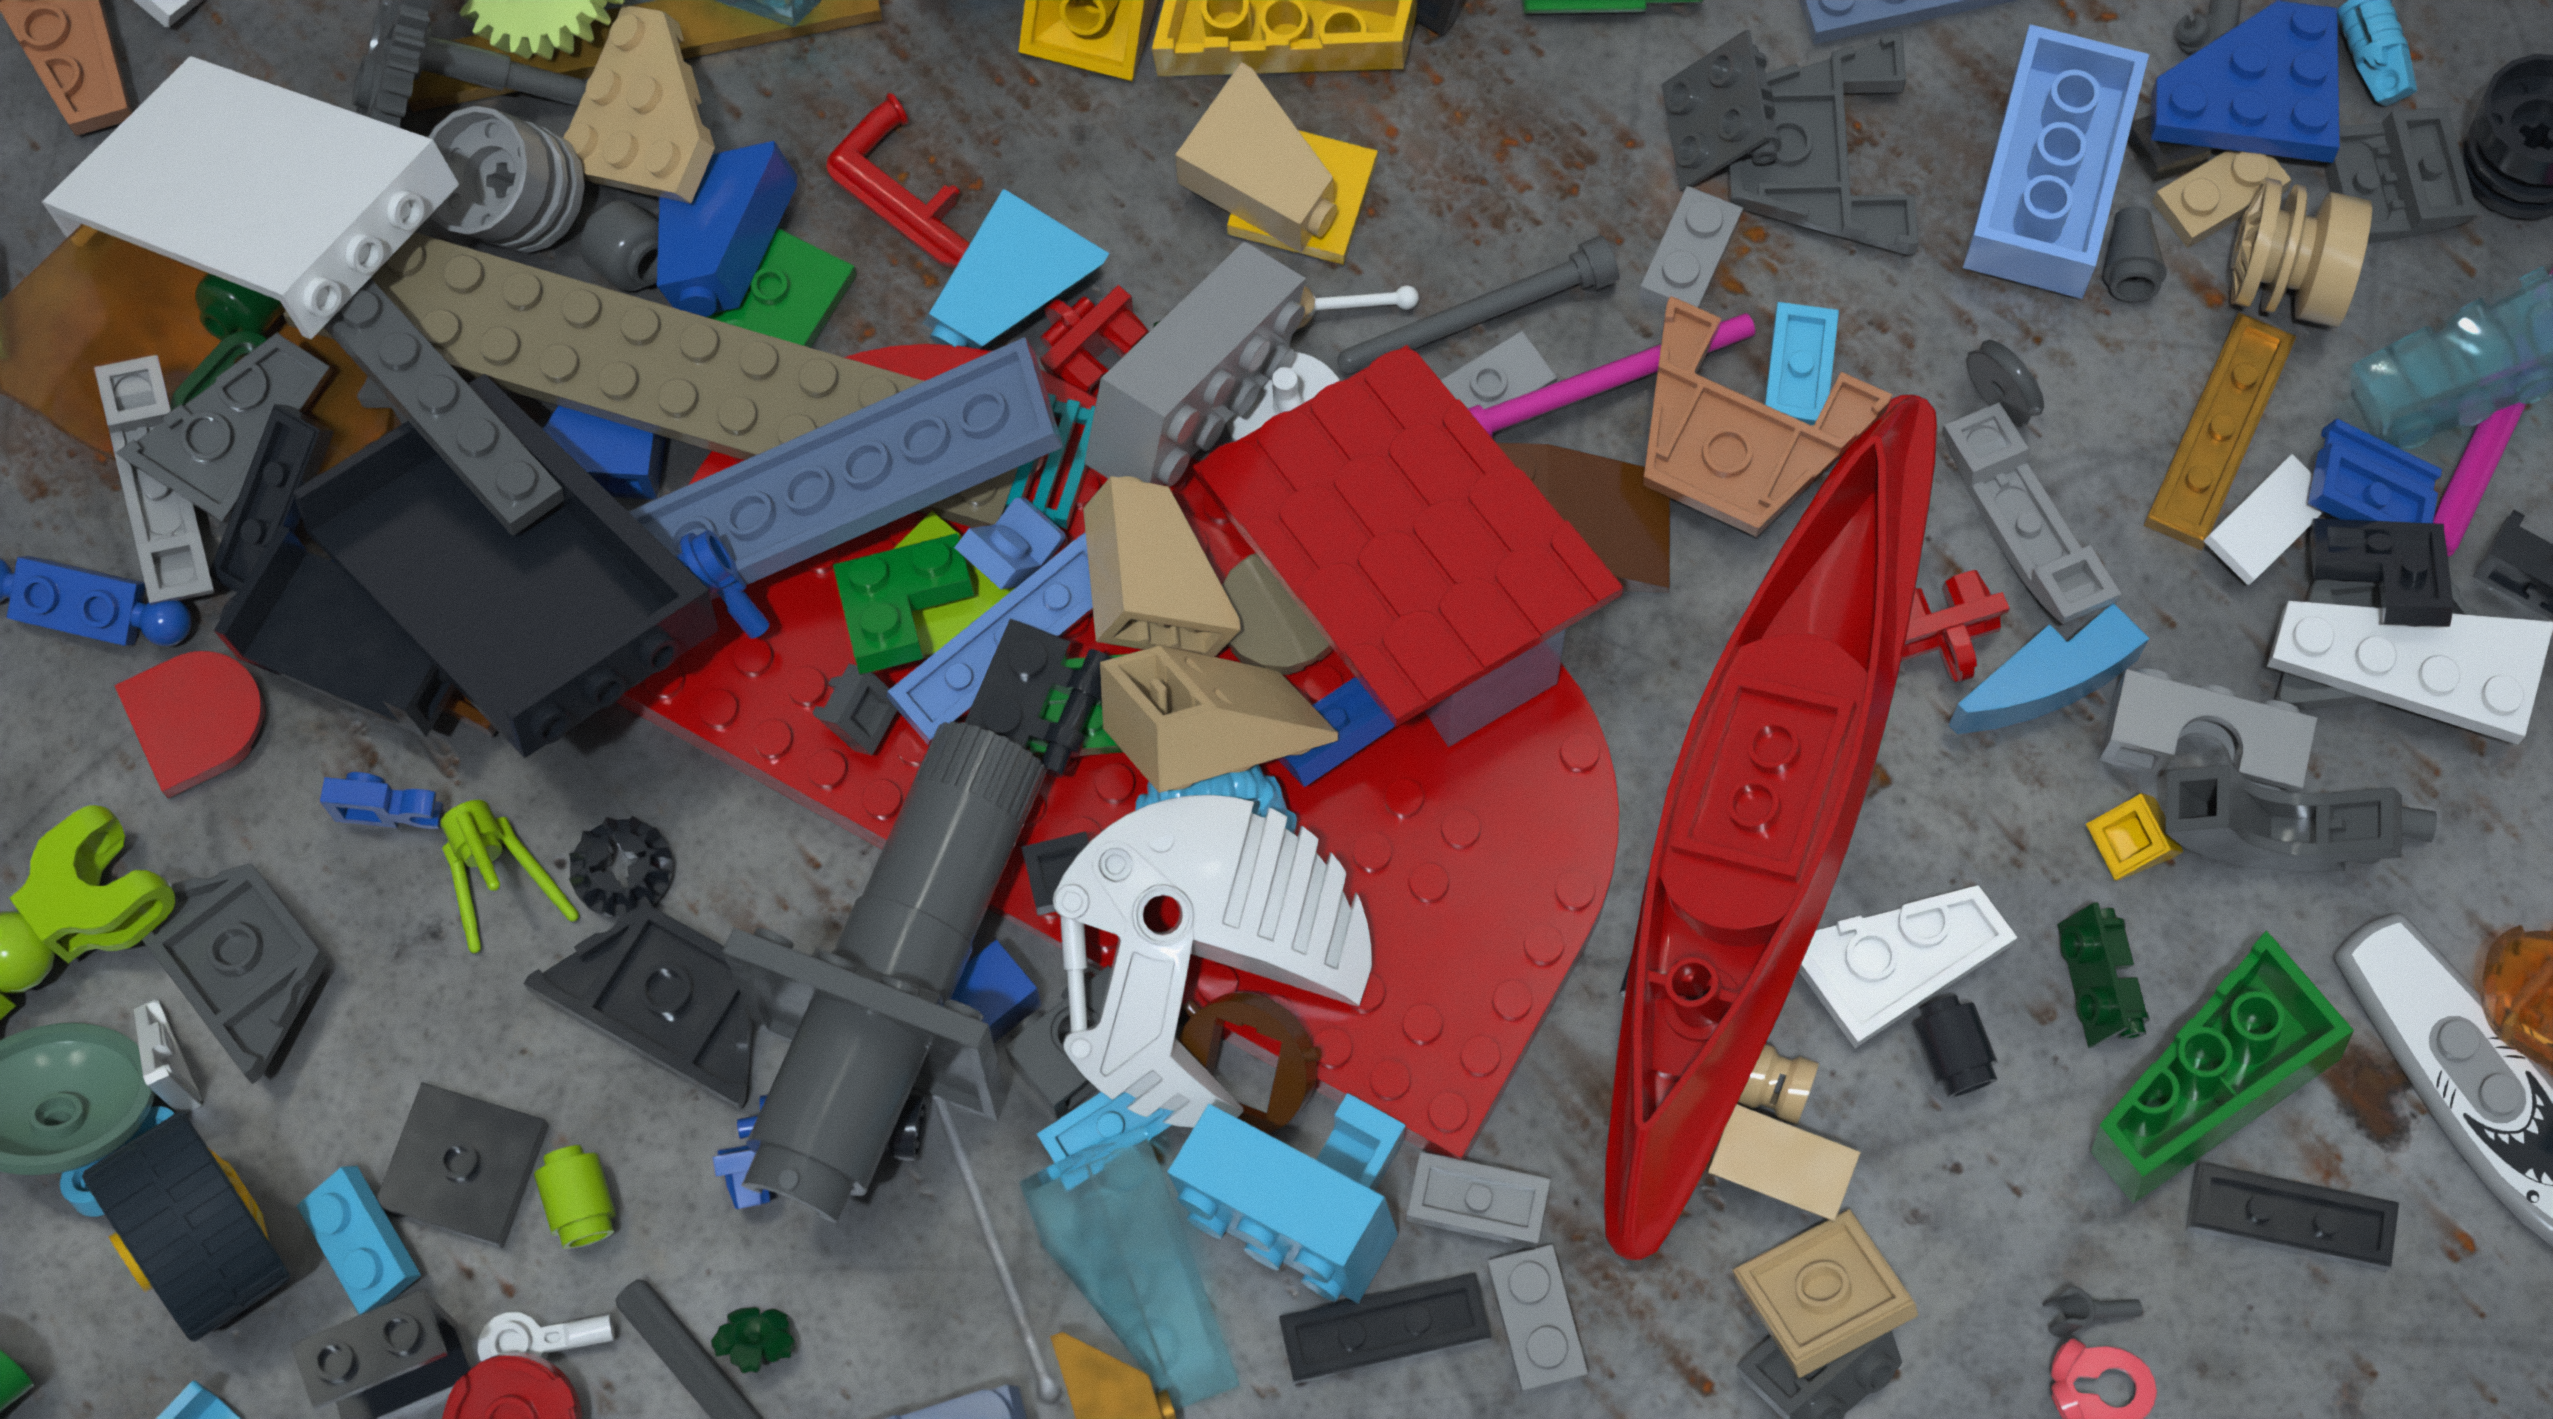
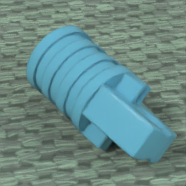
M2348 0L2337 10L2338 20L2342 24V31L2348 40L2347 44L2351 54H2353L2355 66L2376 102L2386 107L2415 93L2417 86L2409 46L2406 38L2403 37L2404 32L2401 24L2397 21L2398 16L2395 8L2392 7V0Z

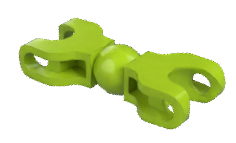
M98 805L85 806L72 813L41 837L30 860V874L26 883L9 897L18 911H4L0 913V1020L16 1007L7 993H23L40 984L52 970L55 953L69 964L85 951L93 949L118 951L131 948L163 922L172 912L175 906V894L163 877L151 871L134 870L106 886H99L102 871L124 846L125 835L122 825L110 809Z

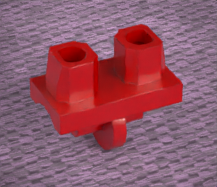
M1119 285L1096 306L1085 296L1072 307L1058 299H1054L1045 307L1046 316L1052 326L1040 336L1043 344L1050 350L1040 358V361L1047 373L1096 398L1101 378L1109 371L1096 359L1108 347L1121 358L1124 357L1149 331L1133 313L1132 296Z

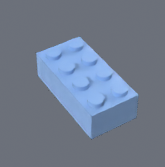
M2029 24L2017 60L1964 260V269L2083 299L2096 267L2149 54Z

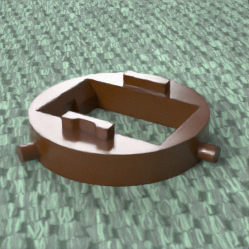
M1244 992L1222 995L1208 1002L1201 1009L1192 999L1182 1007L1190 1019L1183 1027L1178 1041L1212 1076L1224 1020L1241 1027L1244 1024L1257 1028V1033L1282 1042L1267 1113L1239 1103L1243 1107V1112L1237 1117L1238 1119L1267 1134L1286 1125L1304 1108L1316 1084V1061L1321 1060L1322 1052L1319 1047L1312 1046L1302 1025L1287 1009L1264 996Z

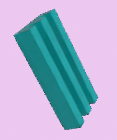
M1047 393L1054 417L1061 419L1058 431L1063 447L1049 453L1032 504L1055 525L1068 529L1089 467L1084 462L1095 406L1092 405L1090 410L1081 407L1079 401L1068 399L1067 403L1057 401L1056 395ZM1075 423L1083 424L1085 428L1057 510L1047 508ZM1039 458L1018 467L1006 502V508L1015 498L1027 497Z

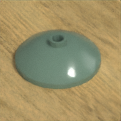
M86 1023L44 1025L24 1030L0 1041V1171L34 1176L68 1172L98 1161L125 1143L147 1118L155 1095L146 1085L143 1078L139 1046L130 1038L115 1030Z

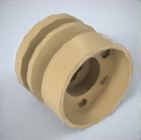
M2264 178L2259 185L2254 200L2242 217L2236 236L2231 260L2233 278L2231 304L2249 307L2257 293L2260 282L2264 283L2261 299L2262 311L2268 313L2275 312L2286 289L2289 288L2295 290L2294 310L2296 319L2335 328L2339 327L2348 311L2361 272L2371 227V201L2329 192L2321 202L2315 217L2306 215V186L2298 184L2293 186L2283 210H2280L2282 183L2280 180Z

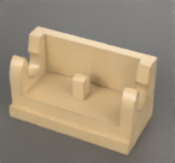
M1736 1105L1723 1131L1708 1173L1835 1222L1861 1152Z

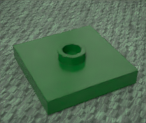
M777 228L740 306L715 312L707 316V318L811 348L857 276L855 266Z

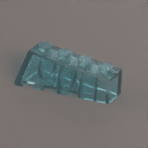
M2541 266L2519 277L2518 279L2522 287L2491 305L2485 303L2481 297L2459 308L2460 312L2448 322L2447 328L2438 333H2435L2433 328L2425 326L2351 364V398L2371 435L2397 448L2405 450L2414 449L2428 442L2435 434L2459 425L2463 427L2477 425L2488 419L2495 411L2519 402L2522 404L2534 403L2548 396L2553 391V273L2548 275L2544 267Z

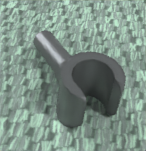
M2077 1287L2069 1288L2043 1302V1306H2057L2065 1314L2066 1320L2048 1328V1331L2056 1337H2065L2088 1326L2093 1320L2135 1317L2142 1314V1304L2138 1299L2116 1301L2092 1300L2084 1290Z

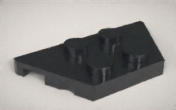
M645 902L620 917L610 930L593 934L574 946L575 953L543 973L540 969H537L529 974L523 984L528 991L736 1108L741 1109L745 1103L753 1019L723 955L724 946Z

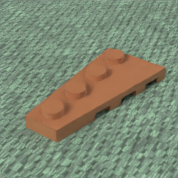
M0 0V12L75 136L122 123L132 114L103 0Z

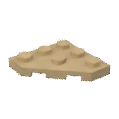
M622 5L616 20L611 26L609 37L593 74L586 84V90L570 127L563 138L571 143L582 163L584 181L691 204L715 146L710 129L701 123L697 106L702 101L692 67L684 62L679 43L684 39L679 22L664 11Z

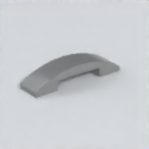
M158 355L94 367L149 604L178 601L214 593L193 504L116 454L117 451L133 439L135 441L139 440L163 422L162 418L171 412Z
M2000 402L1944 425L1943 433L1951 454L1988 529L2028 589L2058 621L2066 624L2121 600V592L2091 545L2081 548L2028 465L2029 448Z

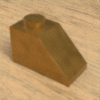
M1064 1332L1050 1336L1076 1419H1177L1167 1389L1154 1393L1148 1374Z

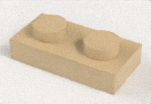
M2227 150L2156 191L2152 203L2188 249L2243 217L2246 209L2254 200L2259 185L2264 178L2280 180L2282 183V194L2287 191L2292 180L2273 155Z

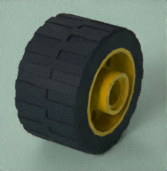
M175 1113L83 1171L82 1178L116 1231L108 1236L113 1246L143 1291L147 1293L151 1289L155 1290L189 1341L196 1342L289 1281V1272L269 1242L263 1220L264 1215L230 1163L228 1161L225 1162L206 1146L184 1113Z

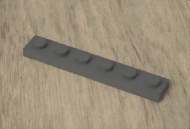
M371 278L324 326L326 331L512 536L564 501L563 489Z

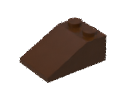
M1497 443L1512 463L1524 471L1564 521L1568 520L1621 583L1623 592L1669 593L1670 497L1643 486L1644 466L1551 444Z

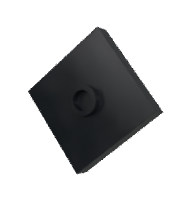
M421 1082L376 1199L387 1214L503 1248L549 1124L545 1119Z

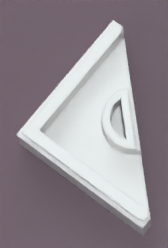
M154 999L135 1008L134 1016L140 1059L146 1085L176 1112L186 1114L202 1106L201 1101L203 1099L161 1002Z

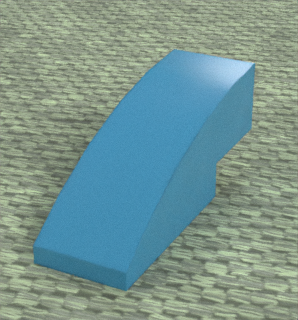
M2114 603L2068 642L2049 624L1957 704L1948 726L1956 734L1993 730L2033 720L2071 705L2105 686L2137 662L2150 638Z

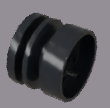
M2533 54L2510 61L2493 75L2460 149L2472 193L2488 208L2512 218L2541 219L2553 215V55Z

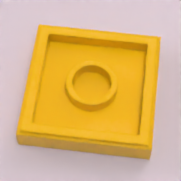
M1298 130L1333 177V203L1337 205V211L1327 231L1321 237L1313 235L1302 252H1299L1231 213L1227 223V235L1344 265L1375 170L1378 151Z

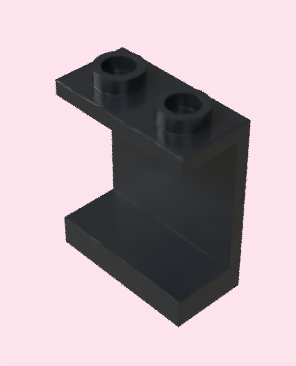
M422 1289L291 1344L313 1409L318 1410L336 1403L341 1419L396 1418L448 1396L456 1382L473 1367L457 1321Z

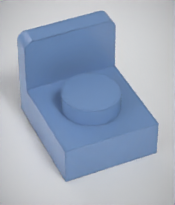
M1020 497L1015 498L995 525L969 528L955 546V549L1002 590L1019 586L1045 565L1063 543L1066 536L1057 525L1030 501Z

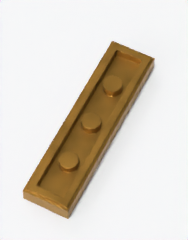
M2238 313L2143 526L2202 551L2206 544L2203 540L2211 533L2297 336L2243 313Z

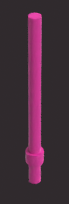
M1744 313L1722 321L1720 329L1707 353L1755 336V326L1750 315ZM1661 344L1483 409L1481 405H1475L1468 408V410L1492 437V433L1658 372Z

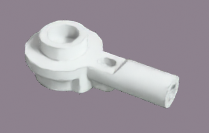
M506 1312L494 1317L484 1326L478 1338L477 1352L481 1362L492 1356L507 1352L529 1353L547 1360L548 1353L614 1341V1325L611 1315L608 1314L540 1327L530 1316L520 1312Z

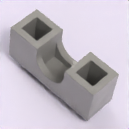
M2143 668L2132 671L2126 669L2114 691L2099 761L2162 776L2175 756L2177 742L2189 737H2200L2218 745L2226 755L2229 765L2251 783L2272 790L2300 793L2304 786L2317 717L2302 714L2296 706L2283 701L2270 700L2259 703L2239 698L2233 690L2224 686L2206 684L2196 687L2176 682L2171 675L2160 670Z

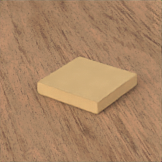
M1850 1209L1838 1214L1835 1222L1827 1220L1732 1269L1736 1284L1798 1378L1918 1316L1914 1300Z

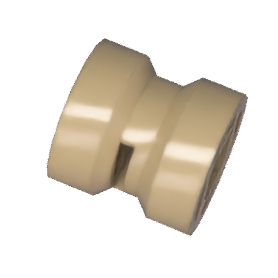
M1765 1044L1738 1104L1751 1109L1763 1105L1773 1109L1779 1119L1797 1125L1819 1063L1802 1056L1792 1060L1782 1057L1774 1046ZM1783 1074L1785 1077L1778 1094L1774 1090L1779 1075Z

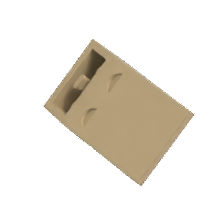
M1156 646L1100 662L1103 729L1159 793L1168 790L1185 789L1198 781L1229 772H1243L1250 769L1253 765L1287 755H1301L1307 753L1312 748L1338 741V732L1280 672L1165 646Z

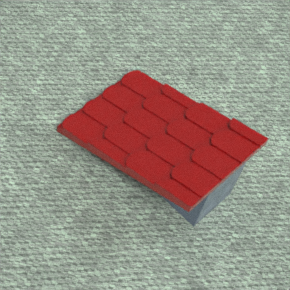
M1408 345L1381 355L1367 368L1343 381H1337L1326 386L1312 399L1290 411L1273 416L1259 429L1237 441L1218 447L1204 460L1192 466L1195 478L1394 726L1397 727L1425 711L1448 747L1556 685L1566 628L1619 598L1623 593L1621 583L1568 520L1564 521L1524 471L1512 463L1460 399L1456 400L1422 357Z

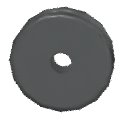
M1990 339L1982 342L1980 351L1968 352L1966 364L1969 376L1975 388L1989 406L2000 402L2012 423L2019 427L2028 425L2030 415L2037 416L2042 414L2044 401L2037 381L2014 352L2003 344Z

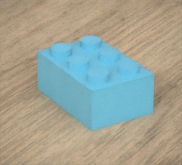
M1210 1103L1167 1172L1179 1194L1177 1201L1190 1212L1187 1220L1192 1225L1217 1239H1221L1224 1233L1227 1232L1247 1243L1244 1251L1253 1259L1271 1269L1279 1270L1281 1264L1284 1263L1303 1273L1302 1283L1318 1295L1331 1301H1337L1341 1294L1359 1303L1398 1236L1383 1195Z

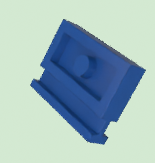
M2335 419L2322 428L2321 436L2325 438L2323 449L2318 451L2308 501L2309 505L2341 520L2433 523L2438 492L2434 491L2435 481L2441 477V468L2340 419Z

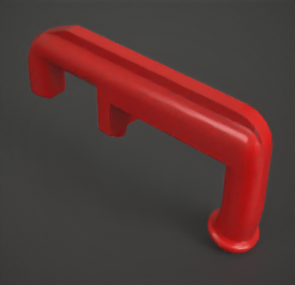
M888 93L886 100L871 110L830 153L826 164L828 175L835 184L938 264L955 269L970 243L941 220L957 204L956 197L960 194V190L955 185L950 187L944 185L927 204H924L865 158L890 130L899 124L903 126L908 124V117L901 103L893 93Z

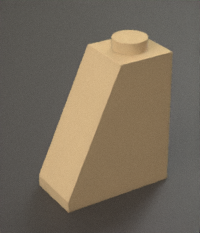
M1241 62L1175 154L1178 184L1297 251L1302 252L1313 235L1321 237L1327 231L1335 217L1337 205L1333 203V177L1254 70Z
M1110 476L1083 508L1096 642L1144 650L1156 646H1165L1215 657L1241 630L1240 619L1168 486L1142 482V480L1136 477Z

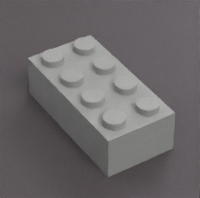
M1244 241L1101 378L1084 464L1108 479L1110 476H1131L1146 483L1173 486L1183 475L1190 458L1200 448L1204 451L1209 450L1220 437L1225 423L1235 413L1242 416L1250 409L1257 398L1260 388L1269 379L1272 380L1274 372L1279 368L1289 367L1294 356V350L1289 347L1291 337L1299 326L1305 312V308L1300 305L1306 278Z

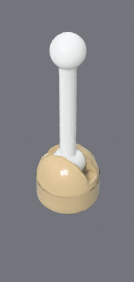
M1405 285L1392 293L1315 298L1311 290L1304 286L1300 305L1305 308V312L1297 329L1305 327L1312 320L1316 310L1397 305L1403 310H1410L1417 305L1419 295L1414 287Z

